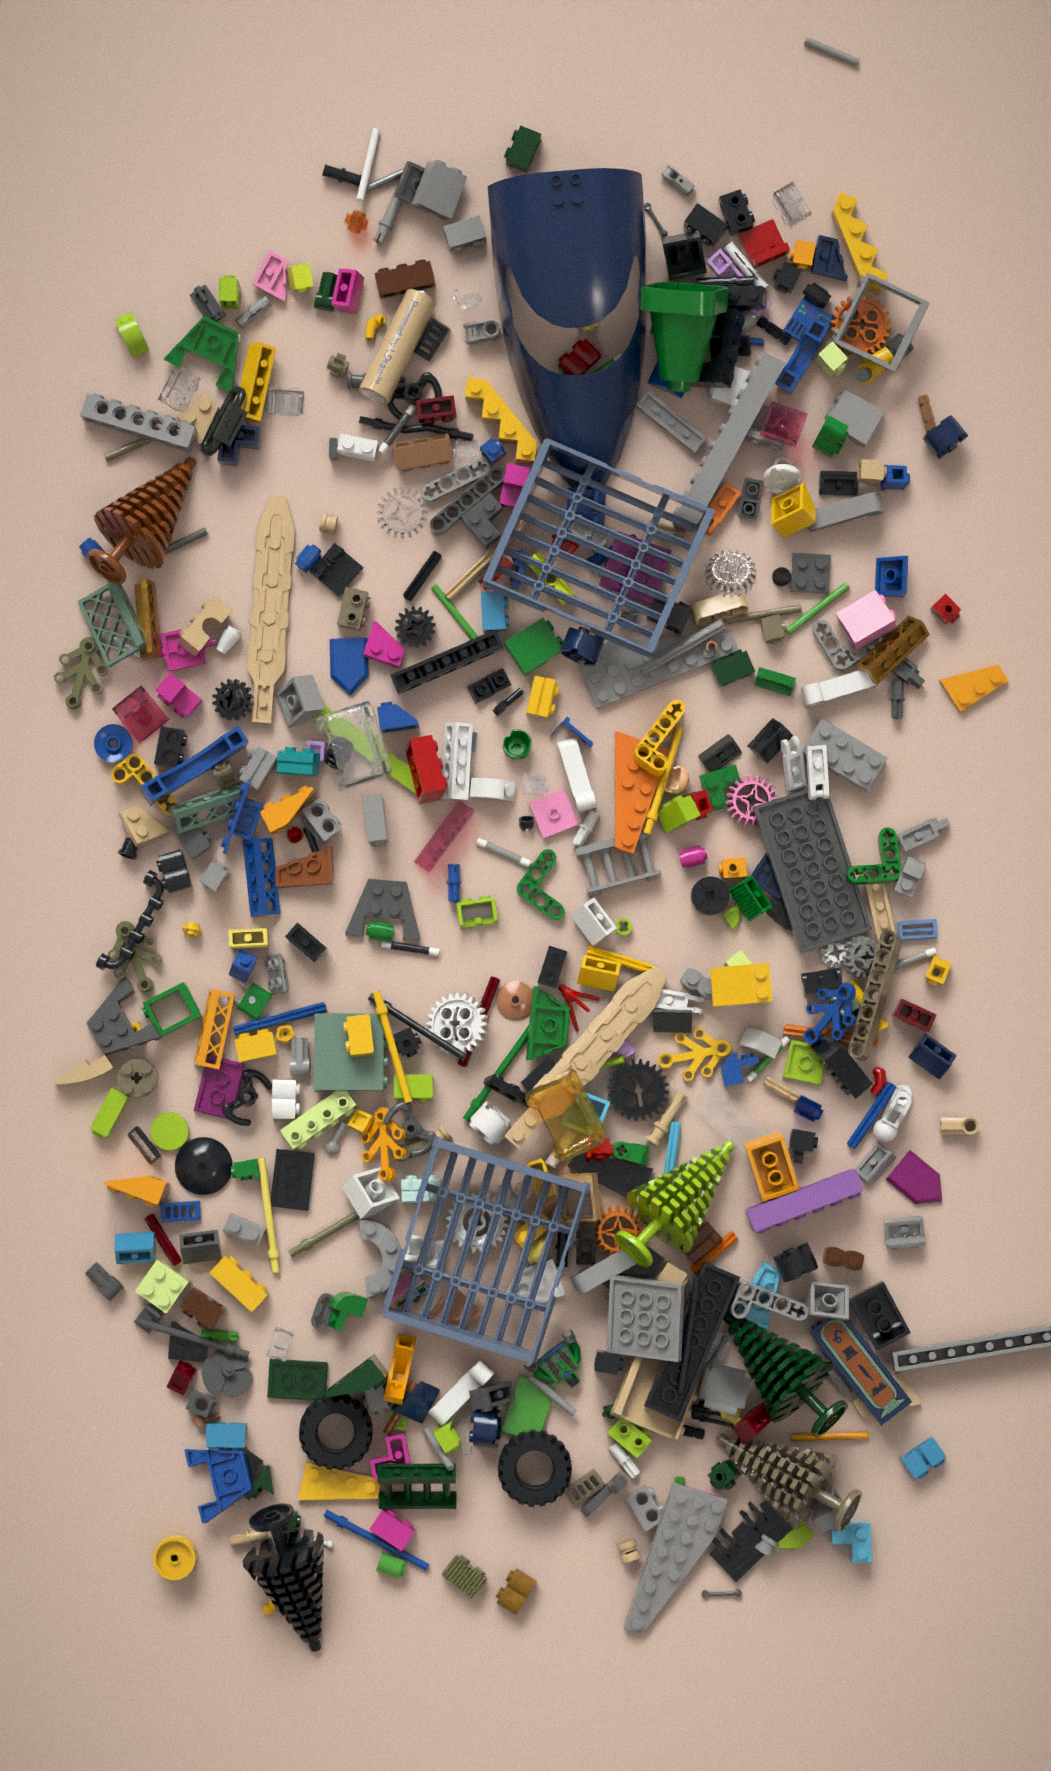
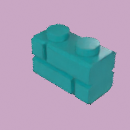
M285 747V750L278 751L277 773L318 776L321 754L314 753V749L303 748V751L300 752L296 751V747Z

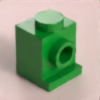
M258 1159L233 1163L234 1167H231L232 1178L240 1177L241 1181L252 1179V1175H255V1178H260Z

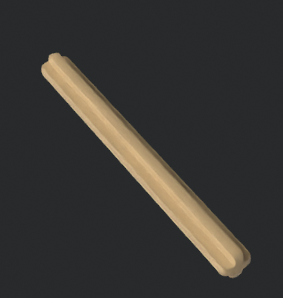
M521 520L517 531L523 533L531 524ZM499 541L444 593L450 601L490 564Z

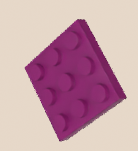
M619 532V533H621V534H623V535H626V536H628V537H630V538H633V539H635V540H637V541H639V542H642V541H643V540L638 539V538H636V537H633V536L624 534V533H622V532ZM615 539L611 548L612 551L633 560L639 550ZM652 543L649 544V546L671 555L672 550ZM645 553L641 563L664 573L668 562ZM609 557L605 565V569L627 577L631 568ZM639 570L633 580L658 591L661 583L660 579ZM601 576L598 586L620 593L623 584ZM630 588L627 594L629 597L652 605L655 598Z

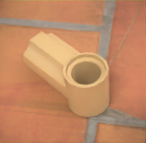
M971 1117L940 1119L941 1134L972 1135L979 1129V1123ZM969 1120L975 1123L974 1130L970 1132L964 1127L965 1123Z

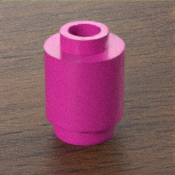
M700 845L684 849L683 852L679 853L682 868H691L705 864V859H708L705 848H701Z

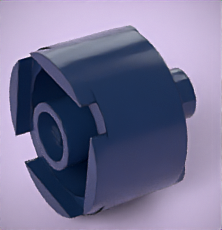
M952 415L942 420L941 424L932 428L923 437L926 445L939 460L947 453L955 450L958 447L957 444L969 436Z
M569 627L560 652L563 656L578 663L580 660L585 661L584 665L595 666L605 639L598 635L589 634L590 630L584 627H579V629Z
M477 1409L471 1412L470 1421L473 1423V1431L469 1433V1442L473 1443V1446L498 1448L499 1444H495L496 1439H500L502 1417H498L501 1409H493L487 1412H481V1409Z

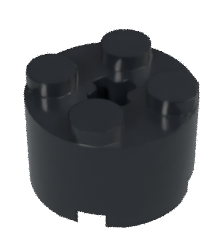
M713 876L704 877L693 886L690 894L691 903L694 909L702 915H716L722 912L728 905L730 892L725 882ZM712 891L714 893L713 897H715V899H711L710 901L706 900L707 896L705 895V893H710Z
M808 1242L798 1245V1248L795 1249L793 1247L788 1248L783 1253L773 1257L783 1282L792 1281L818 1268Z

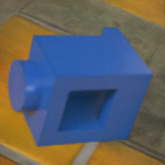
M493 438L480 447L481 453L491 465L507 454L502 444L496 439L493 440Z
M884 465L887 467V474L880 482L881 491H885V489L904 490L910 483V474L907 473V466Z

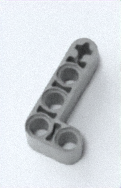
M871 492L817 508L816 523L809 526L810 532L864 516L870 517L884 513L881 495L878 492Z
M621 1250L574 1274L570 1279L578 1294L581 1295L609 1280L610 1276H616L637 1263Z
M748 1281L738 1282L728 1306L730 1314L739 1319L744 1318L748 1314L752 1303L798 1321H802L808 1316V1308L803 1303ZM749 1286L748 1294L742 1295V1288ZM766 1293V1294H767L766 1300L763 1301V1302H760V1301H759V1296H760V1294ZM783 1299L785 1302L784 1306L778 1309L776 1306L777 1302ZM737 1304L742 1305V1310L739 1313L734 1312ZM791 1306L796 1309L800 1308L801 1313H796L793 1310H791Z

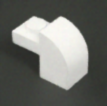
M471 778L470 797L514 802L515 782L493 778Z

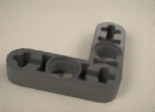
M619 1471L580 1509L585 1517L592 1514L612 1493L617 1494L628 1483L627 1478Z

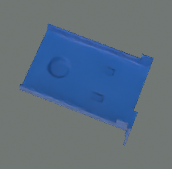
M568 716L559 724L560 726L563 723L590 747L593 745L590 739L569 723L570 718Z

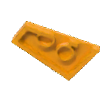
M994 665L939 681L959 712H961L1009 680L999 665Z

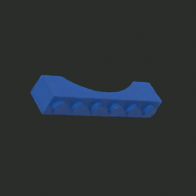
M237 726L193 757L141 785L140 792L148 804L152 806L212 769L218 763L225 761L246 748L249 741L239 726Z

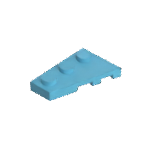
M763 1261L751 1283L776 1292L780 1279L779 1271ZM748 1286V1288L746 1289V1291L744 1292L743 1295L748 1294V1292H749V1286ZM760 1294L759 1301H765L767 1294ZM752 1303L748 1314L744 1318L768 1330L769 1317L772 1311ZM737 1304L734 1312H741L742 1305Z

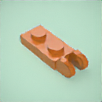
M727 482L724 483L708 506L716 510L712 518L714 522L706 533L709 536L716 526L722 522L741 494L740 491Z

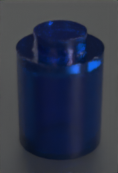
M800 1095L793 1112L814 1122L815 1119H820L824 1110L821 1109V1104Z

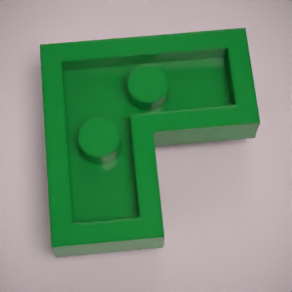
M736 764L699 775L702 789L707 790L713 809L712 812L729 807L726 804L727 800L723 788L735 785L734 782L736 780L741 783Z

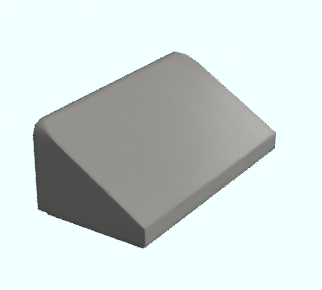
M878 1142L856 1168L857 1174L872 1186L896 1159V1156Z

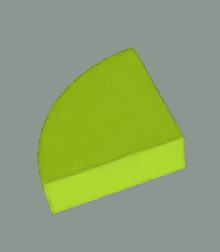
M737 904L721 914L731 930L738 925L740 920V908Z

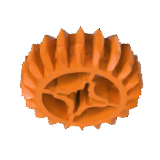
M619 1206L615 1207L616 1212H613L612 1208L608 1207L610 1213L606 1214L602 1210L604 1217L599 1219L600 1223L592 1224L594 1227H598L597 1230L591 1231L592 1234H598L597 1237L593 1238V1241H600L596 1245L597 1248H600L602 1245L604 1246L601 1251L603 1254L607 1249L610 1250L608 1256L612 1255L613 1252L622 1250L615 1241V1234L608 1232L617 1227V1222L620 1230L628 1231V1233L636 1238L643 1231L637 1229V1227L643 1225L642 1222L635 1223L639 1216L637 1215L632 1218L633 1210L626 1214L627 1207H623L622 1212H619ZM615 1216L613 1227L602 1229L605 1221ZM620 1216L627 1218L632 1223L633 1229L623 1228ZM602 1235L612 1236L615 1247L606 1244Z

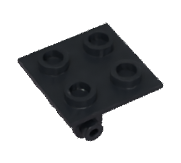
M334 543L312 568L310 573L337 596H340L345 587L353 581L364 567L349 556L343 548Z

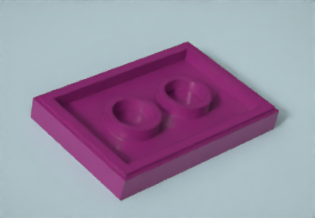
M208 1055L206 1063L215 1064L217 1057ZM221 1058L219 1069L204 1067L193 1111L227 1119L222 1113V1108L226 1103L234 1101L238 1095L245 1064Z

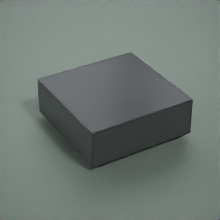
M337 438L329 439V458L331 460L338 459Z

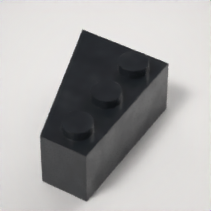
M828 1032L821 1036L818 1043L810 1046L821 1059V1065L826 1070L829 1069L832 1072L830 1076L835 1082L842 1084L840 1088L847 1096L851 1094L856 1099L873 1084L843 1045L834 1040Z

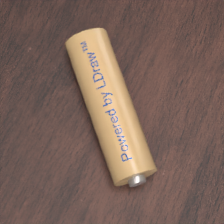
M414 289L406 291L359 387L361 394L368 399L380 404H389L436 307V302L427 293Z

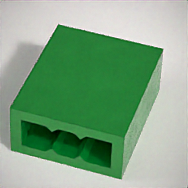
M544 618L504 642L524 676L561 654L560 649L563 641L559 636L555 637L552 632L555 630L549 620L545 621Z

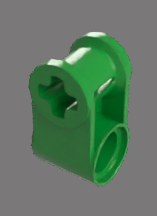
M618 1141L613 1144V1155L616 1158L628 1160L632 1163L646 1165L650 1146ZM623 1145V1148L626 1149L625 1153H621V1155H619V1152L616 1151V1148Z

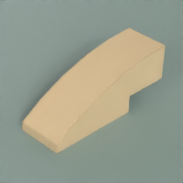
M106 1055L91 1065L87 1059H84L54 1079L53 1082L54 1084H72L88 1081L108 1073L115 1066Z

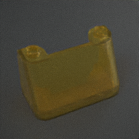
M573 1068L525 1094L527 1105L530 1108L538 1109L554 1140L552 1153L556 1159H559L560 1163L602 1145L607 1136L605 1128Z

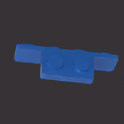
M248 779L246 784L242 783L239 794H242V798L240 801H236L233 809L236 812L235 818H230L227 829L230 832L228 837L224 836L221 847L224 848L222 852L224 854L228 851L233 835L248 840L252 839L261 814L260 811L263 809V803L246 798L252 782L250 779Z

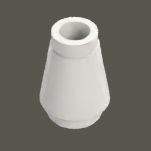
M228 625L227 628H224L216 649L226 654L241 638L242 632Z

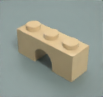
M216 596L211 601L207 598L201 606L202 612L200 614L196 612L190 619L192 624L189 628L185 626L178 634L181 638L177 643L195 657L210 639L203 631L202 625L211 624L218 629L233 610Z

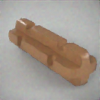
M922 395L918 398L919 405H921L923 422L926 423L924 425L925 430L929 432L936 425L933 422L934 417L931 405H929V396Z

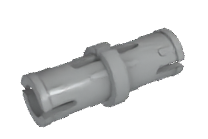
M263 296L253 306L249 305L247 307L248 310L236 318L235 321L243 329L252 320L258 319L259 315L272 304L266 296Z

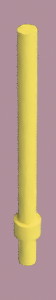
M260 1157L257 1159L269 1245L267 1253L271 1261L272 1273L280 1272L278 1257L280 1256L279 1248L276 1247L265 1157Z

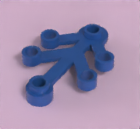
M843 983L835 990H828L827 988L818 990L817 997L820 1000H827L830 997L838 998L831 1004L809 1003L806 1006V1011L809 1014L826 1012L815 1028H809L804 1032V1039L807 1043H818L821 1039V1032L831 1019L833 1023L832 1038L834 1040H842L845 1037L840 1021V1007L842 1005L844 1006L843 1023L846 1026H852L856 1023V1017L852 1014L851 1006L856 990L852 984Z

